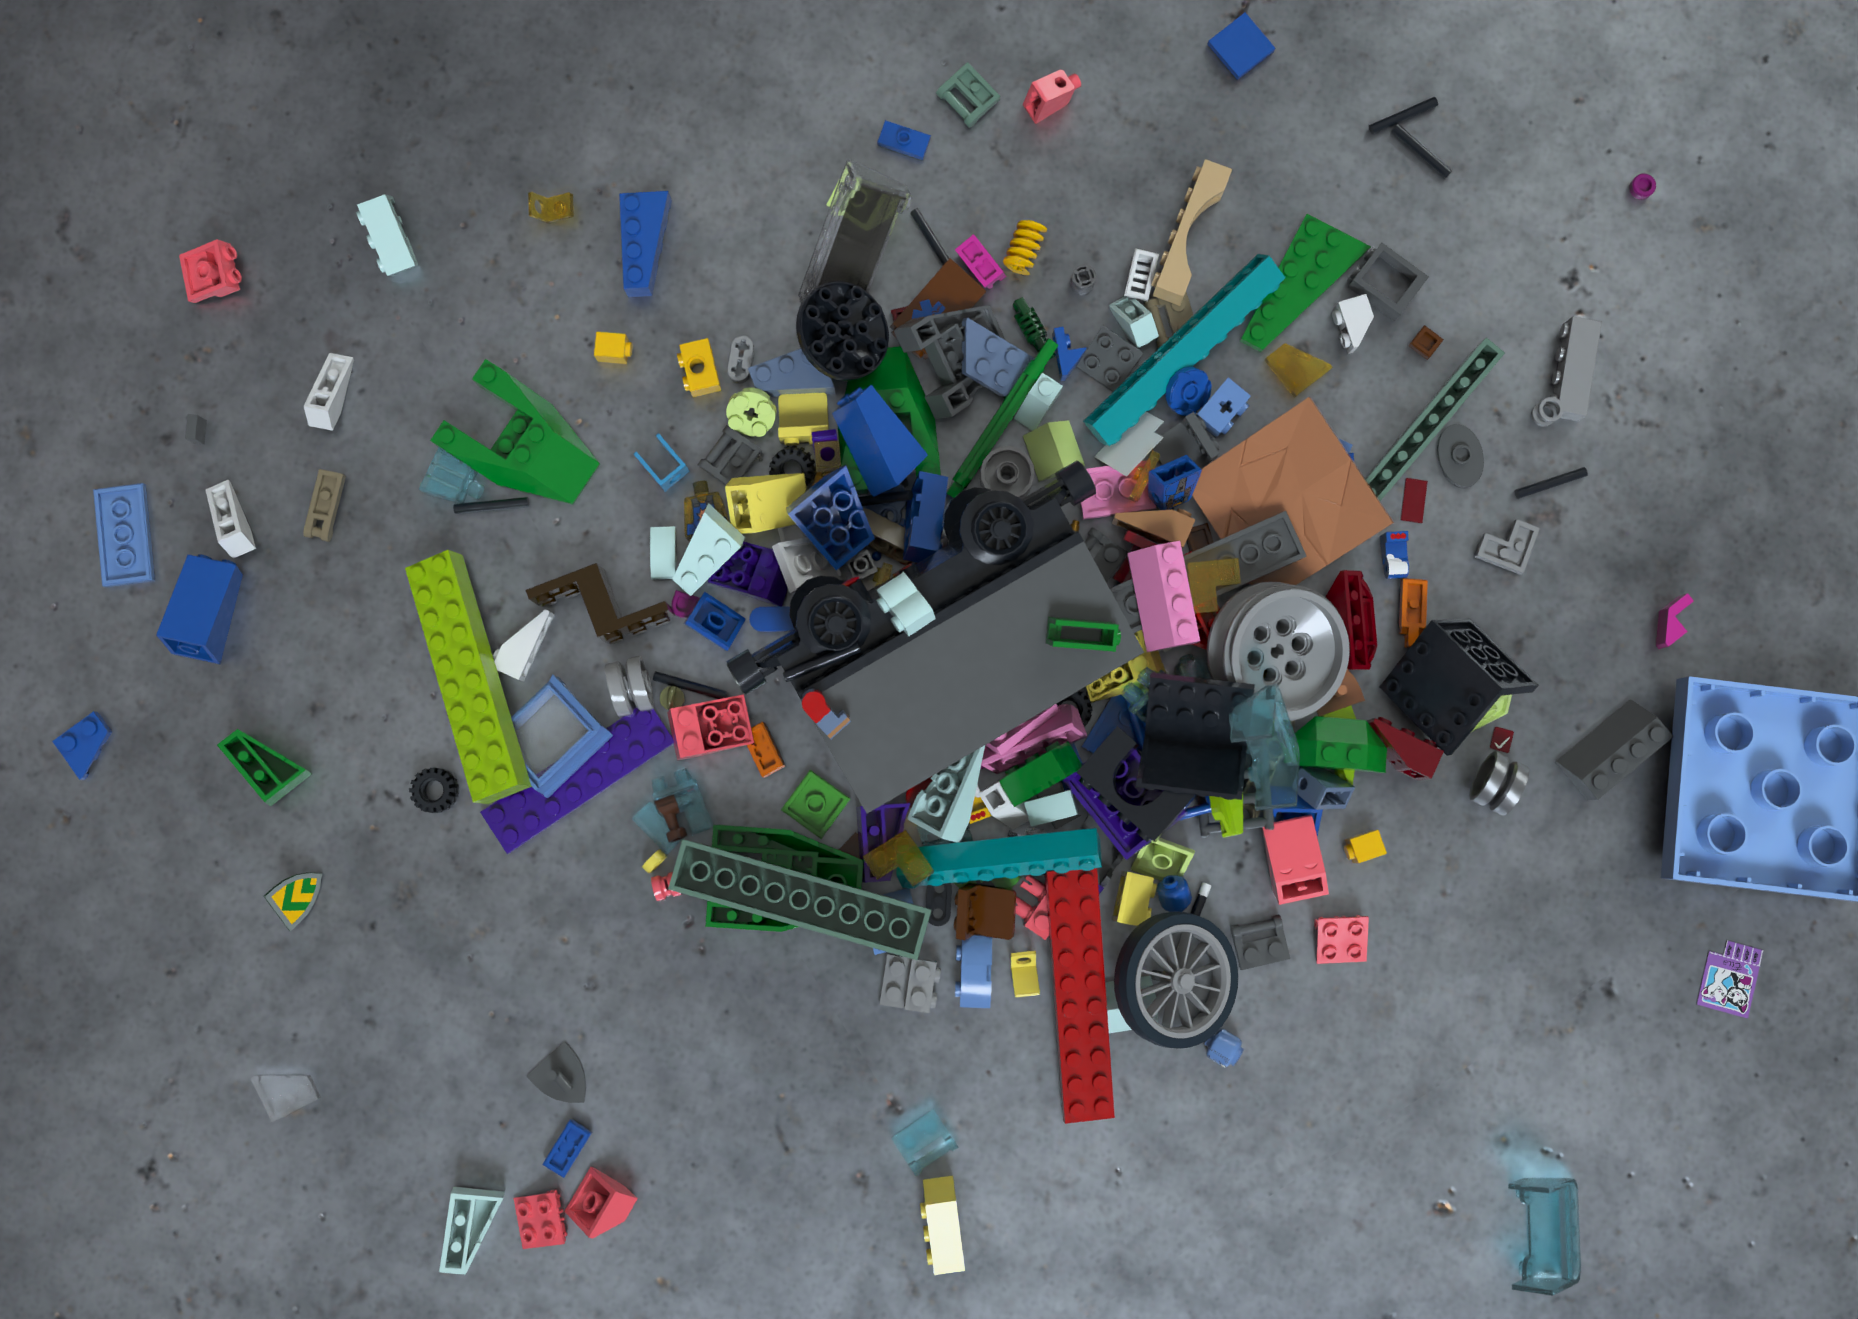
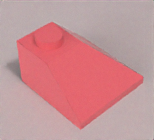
M590 1167L564 1212L589 1238L593 1239L623 1223L638 1198L626 1186L596 1168Z

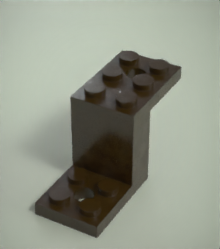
M597 563L525 590L528 599L538 606L542 605V607H548L557 603L556 599L563 596L571 598L579 595L581 592L597 637L610 644L624 640L623 636L633 633V635L644 633L647 631L646 627L656 624L657 627L670 622V618L675 616L671 606L666 601L622 617L606 572Z

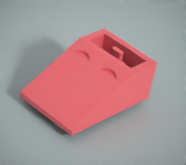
M744 694L671 708L667 712L677 761L754 743Z
M1312 815L1274 822L1273 830H1266L1265 827H1262L1272 891L1279 905L1328 895L1326 872Z

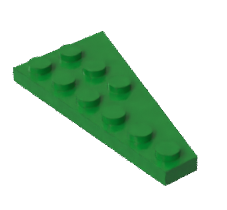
M1306 214L1278 267L1285 276V279L1280 283L1276 291L1268 294L1262 300V304L1256 309L1240 342L1262 352L1333 285L1339 277L1353 266L1371 246Z

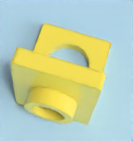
M1036 951L1011 953V972L1015 997L1040 995L1036 968ZM1020 958H1030L1026 961H1018Z

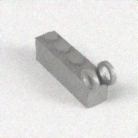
M1573 316L1562 324L1559 333L1562 342L1556 352L1558 366L1552 376L1554 391L1550 397L1535 405L1531 412L1532 420L1537 425L1542 427L1549 426L1560 418L1579 421L1587 416L1602 321ZM1543 406L1550 409L1552 417L1544 414ZM1537 409H1538V414H1539V416L1541 417V419H1543V420L1546 421V422L1540 421V420L1538 419V417H1537Z

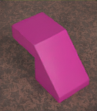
M1688 593L1676 597L1659 611L1656 647L1658 649L1669 647L1688 632L1675 617L1694 602Z

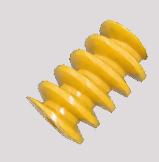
M1021 220L1017 223V230L1013 233L1014 238L1010 241L1011 247L1007 249V256L1004 257L1003 264L1012 272L1030 275L1029 271L1025 268H1033L1034 264L1029 259H1037V254L1032 252V250H1040L1041 246L1036 241L1042 242L1044 240V237L1039 232L1046 233L1047 228L1032 220Z

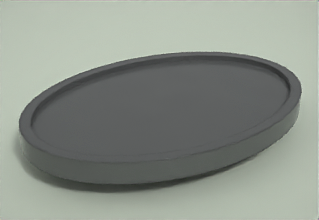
M1460 424L1448 426L1440 435L1437 445L1440 467L1447 479L1454 485L1462 488L1471 487L1480 479L1484 468V455L1481 444L1476 435L1466 426Z

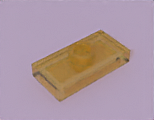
M1152 450L1144 467L1138 466L1133 476V480L1136 483L1128 499L1138 502L1148 483L1149 471L1155 468L1160 458V453Z

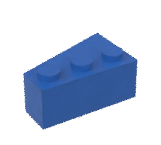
M919 471L911 489L913 498L912 500H907L903 560L919 563L943 548V542H940L944 526L943 515L948 477Z

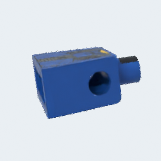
M1185 455L1150 470L1148 478V496L1150 500L1160 510H1174L1176 506L1188 502L1193 495L1202 469L1188 455Z

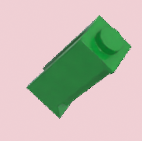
M1048 617L1046 644L1053 647L1116 652V646L1121 641V630L1118 629V624L1112 622ZM1062 626L1101 629L1100 641L1060 638Z

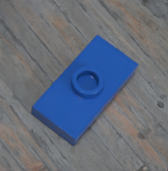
M885 120L877 145L923 160L931 135Z
M570 1119L542 1165L564 1178L593 1132Z

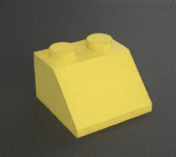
M1127 871L1121 872L1112 915L1113 921L1138 926L1151 917L1152 908H1148L1149 900L1154 898L1157 884L1153 883V877Z

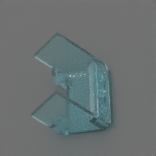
M1266 685L1235 706L1233 713L1229 714L1231 743L1246 741L1252 757V767L1248 768L1250 782H1254L1256 786V811L1297 806L1300 763L1298 742L1279 685Z
M1522 1178L1508 1183V1189L1516 1190L1517 1198H1520L1522 1204L1527 1205L1529 1255L1519 1263V1275L1522 1277V1280L1512 1284V1290L1553 1296L1577 1284L1581 1276L1578 1185L1576 1180L1571 1178Z

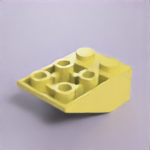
M804 473L731 478L725 486L730 522L741 534L757 533L795 525L796 523L787 514L786 508L807 491Z
M1142 630L1134 634L1144 653L1087 685L1086 689L1091 702L1149 687L1151 672L1166 674L1158 650L1146 652Z

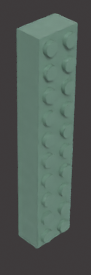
M687 839L682 840L668 887L672 891L913 960H918L932 909Z

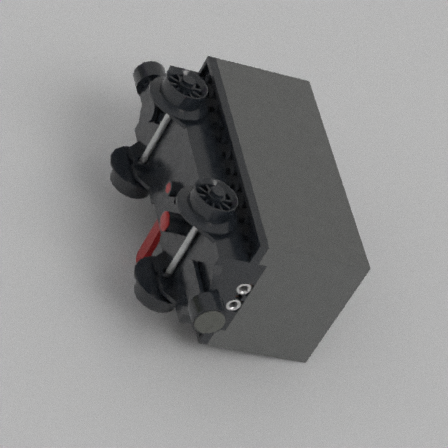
M1078 460L1055 473L1056 480L1023 499L1007 491L974 487L960 492L950 501L944 513L943 526L948 540L947 546L919 563H911L892 574L893 578L904 572L928 602L936 618L912 635L908 636L904 631L898 632L891 621V618H893L889 611L884 613L876 601L879 598L877 589L893 578L867 591L859 576L844 582L834 576L820 575L806 580L799 586L790 601L789 616L794 628L793 631L753 654L747 649L726 661V665L743 694L747 695L768 683L765 677L778 669L777 666H782L784 671H788L833 651L849 648L855 642H858L861 652L790 682L800 699L808 689H818L823 693L825 702L836 714L844 710L850 717L851 722L832 739L815 722L814 724L866 813L873 811L1144 653L1083 538L1078 531L1072 529L1061 509L1062 506L1069 502L1076 506L1096 494V487L1090 474ZM1048 617L1118 624V629L1121 630L1120 644L1116 646V652L1050 646L1046 644ZM1062 626L1060 638L1100 641L1101 629Z

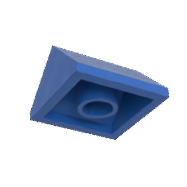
M704 592L683 624L724 651H728L746 618Z

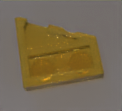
M1286 343L1264 360L1294 398L1333 368L1331 364Z

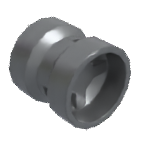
M1082 264L1073 270L1070 287L1076 294L1086 295L1091 292L1096 280L1094 268L1090 265Z

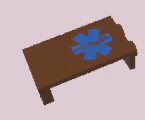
M949 258L890 325V328L895 330L914 318L970 309L985 294L986 290ZM892 331V335L897 339L894 331ZM925 348L911 351L920 359L922 357L925 360L928 358Z

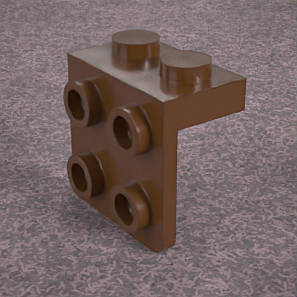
M969 883L958 889L955 895L957 916L954 919L956 939L967 940L973 935L1006 940L1014 937L1015 890Z

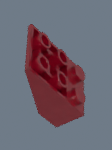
M1383 717L1366 720L1387 747V759L1395 770L1416 780L1432 779L1444 753L1443 750L1437 748L1438 746L1435 742L1429 739L1422 741L1415 738V733L1406 728L1399 730L1392 727V722Z

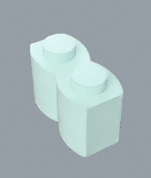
M904 572L877 589L879 598L876 601L884 613L888 611L893 616L891 621L898 632L904 631L910 636L936 619L928 602Z

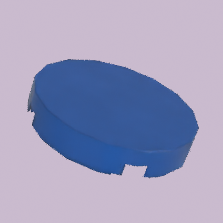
M1184 367L1177 371L1170 379L1166 388L1168 406L1172 411L1183 416H1187L1192 412L1198 413L1196 411L1203 408L1211 396V381L1204 371L1195 367Z

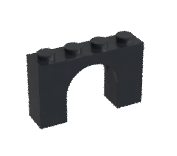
M1117 726L1076 772L1081 776L1078 781L1088 790L1094 788L1098 791L1100 795L1097 798L1107 807L1113 805L1119 810L1117 816L1127 825L1130 822L1139 828L1136 833L1146 842L1150 839L1153 842H1157L1197 796L1190 793H1173L1164 790L1156 800L1147 805L1136 806L1127 803L1118 793L1116 775L1120 766L1139 744Z

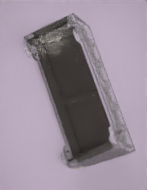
M849 159L846 160L798 294L801 303L812 290L822 284L833 281L849 282L869 293L898 214L908 210L911 205L912 196L907 185Z

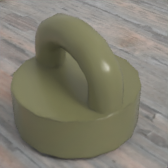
M668 686L660 694V703L666 710L681 707L685 703V695L680 688Z

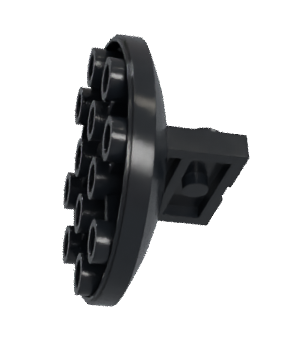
M828 282L812 290L799 307L796 319L798 342L807 360L819 372L836 380L852 381L869 375L881 364L888 348L889 330L882 307L867 291L849 282Z

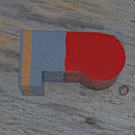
M808 689L802 695V708L830 739L851 722L850 717L844 710L836 714L825 702L823 693L818 689Z

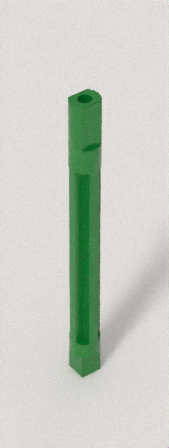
M1046 339L1034 359L1030 360L952 478L953 482L947 489V495L954 498L964 488H967L981 467L983 460L991 452L1028 393L1045 370V365L1058 347V344L1053 340Z

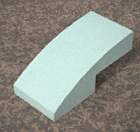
M675 526L650 527V567L652 580L673 579L677 570Z
M1071 789L1024 802L1031 827L1079 814Z

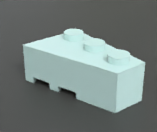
M384 194L357 204L359 211L356 213L361 225H366L369 235H366L370 247L372 249L376 248L379 258L376 260L381 272H386L387 276H392L418 266L410 241L401 226L403 224L401 217L397 216L394 209V198Z
M709 503L672 579L690 596L742 546L745 536Z
M453 1187L449 1202L439 1272L466 1275L504 1198V1191Z

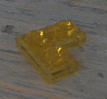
M1238 558L1187 563L1188 582L1195 614L1218 611L1216 586L1241 584Z
M906 830L863 856V860L877 880L898 866L912 887L934 873V870Z

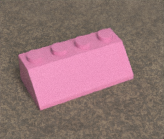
M1175 541L1127 553L1146 652L1199 642L1200 637L1181 542Z
M1059 705V713L1001 756L985 746L981 766L999 774L1017 764L1025 763L1027 758L1036 753L1042 756L1047 753L1045 748L1057 741L1060 745L1067 741L1071 744L1088 737L1078 709L1073 705Z

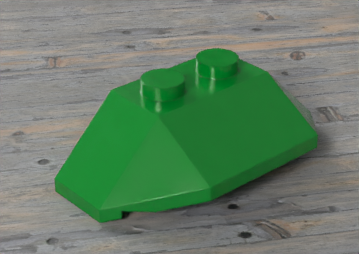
M1314 716L1286 740L1284 765L1386 773L1387 747L1366 720Z

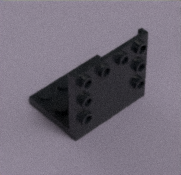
M1468 618L1431 620L1379 687L1448 756L1456 751L1500 696L1533 693L1539 684Z
M1151 672L1146 730L1136 787H1143L1148 790H1166L1173 793H1190L1202 797L1214 796L1227 800H1242L1255 684Z

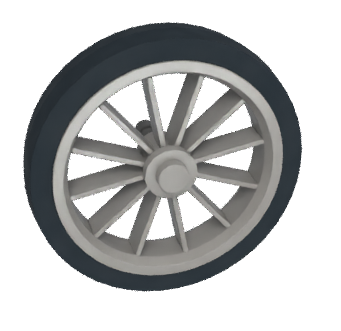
M1187 912L1157 914L1138 925L1124 942L1118 955L1114 972L1116 1002L1127 1025L1141 1038L1166 1048H1190L1211 1038L1223 1026L1230 1015L1238 989V966L1229 940L1211 921ZM1182 932L1176 956L1172 933ZM1194 936L1200 943L1187 958L1191 938ZM1160 939L1163 940L1167 962L1153 948ZM1207 951L1210 963L1191 970ZM1148 954L1163 971L1153 970L1151 972L1142 969ZM1212 970L1211 987L1195 983V976ZM1141 972L1150 974L1152 980L1160 981V983L1141 989ZM1194 986L1210 990L1205 1005L1191 991ZM1162 990L1146 1010L1142 997ZM1186 996L1200 1011L1193 1020L1190 1017ZM1166 1002L1162 1024L1160 1025L1153 1017ZM1178 1005L1182 1026L1172 1028Z

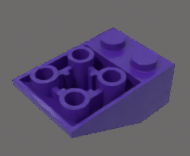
M744 541L742 546L708 579V583L782 607L788 590L773 549Z

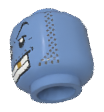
M1225 1029L1219 1030L1206 1040L1204 1044L1208 1047L1206 1051L1207 1057L1224 1068L1230 1066V1064L1235 1066L1244 1051V1048L1241 1047V1039Z

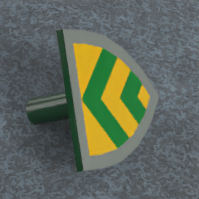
M306 872L293 875L282 880L263 896L289 931H292L305 918L314 905L320 890L321 873Z

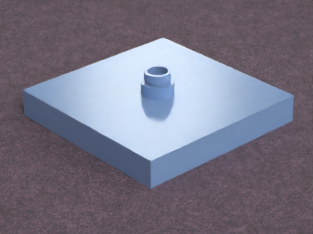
M1690 676L1677 679L1672 730L1674 737L1671 742L1661 879L1858 902V697Z

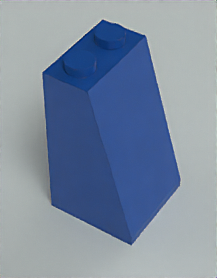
M872 385L863 390L861 387H858L850 395L846 394L836 403L839 407L832 412V415L873 497L898 486L928 456Z
M198 554V556L187 555L156 634L171 654L216 664L221 663L243 577L236 563L226 559L222 561L213 560L202 554Z

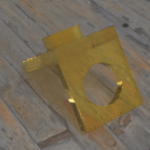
M534 192L528 193L530 217L548 224L574 217L572 193L568 192L550 198L543 197ZM536 200L541 205L542 211L540 214L535 209Z
M839 441L814 443L816 476L823 478L841 467ZM825 447H830L834 450L835 457L831 461H824L820 457L821 450Z

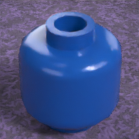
M1169 875L1157 885L1156 892L1161 907L1165 911L1183 912L1190 905L1192 895L1188 883L1183 877Z

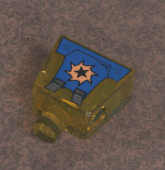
M705 480L694 482L695 496L684 498L685 538L688 541H691L708 503L730 522L720 493H709L708 483Z

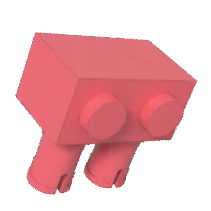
M1026 875L1024 879L1029 881L1031 885L1022 881L1020 887L1037 897L1038 903L1032 907L1016 896L1017 906L1015 914L1024 919L1023 925L1046 940L1050 934L1046 885L1033 876Z

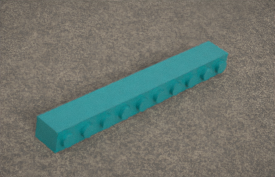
M1257 254L1083 420L1100 443L1107 446L1117 443L1128 428L1135 426L1146 411L1156 406L1157 400L1166 394L1167 385L1177 371L1184 367H1193L1198 361L1205 359L1216 344L1226 339L1227 333L1230 330L1239 326L1251 310L1257 309L1268 294L1273 293L1279 288L1285 276L1270 255Z

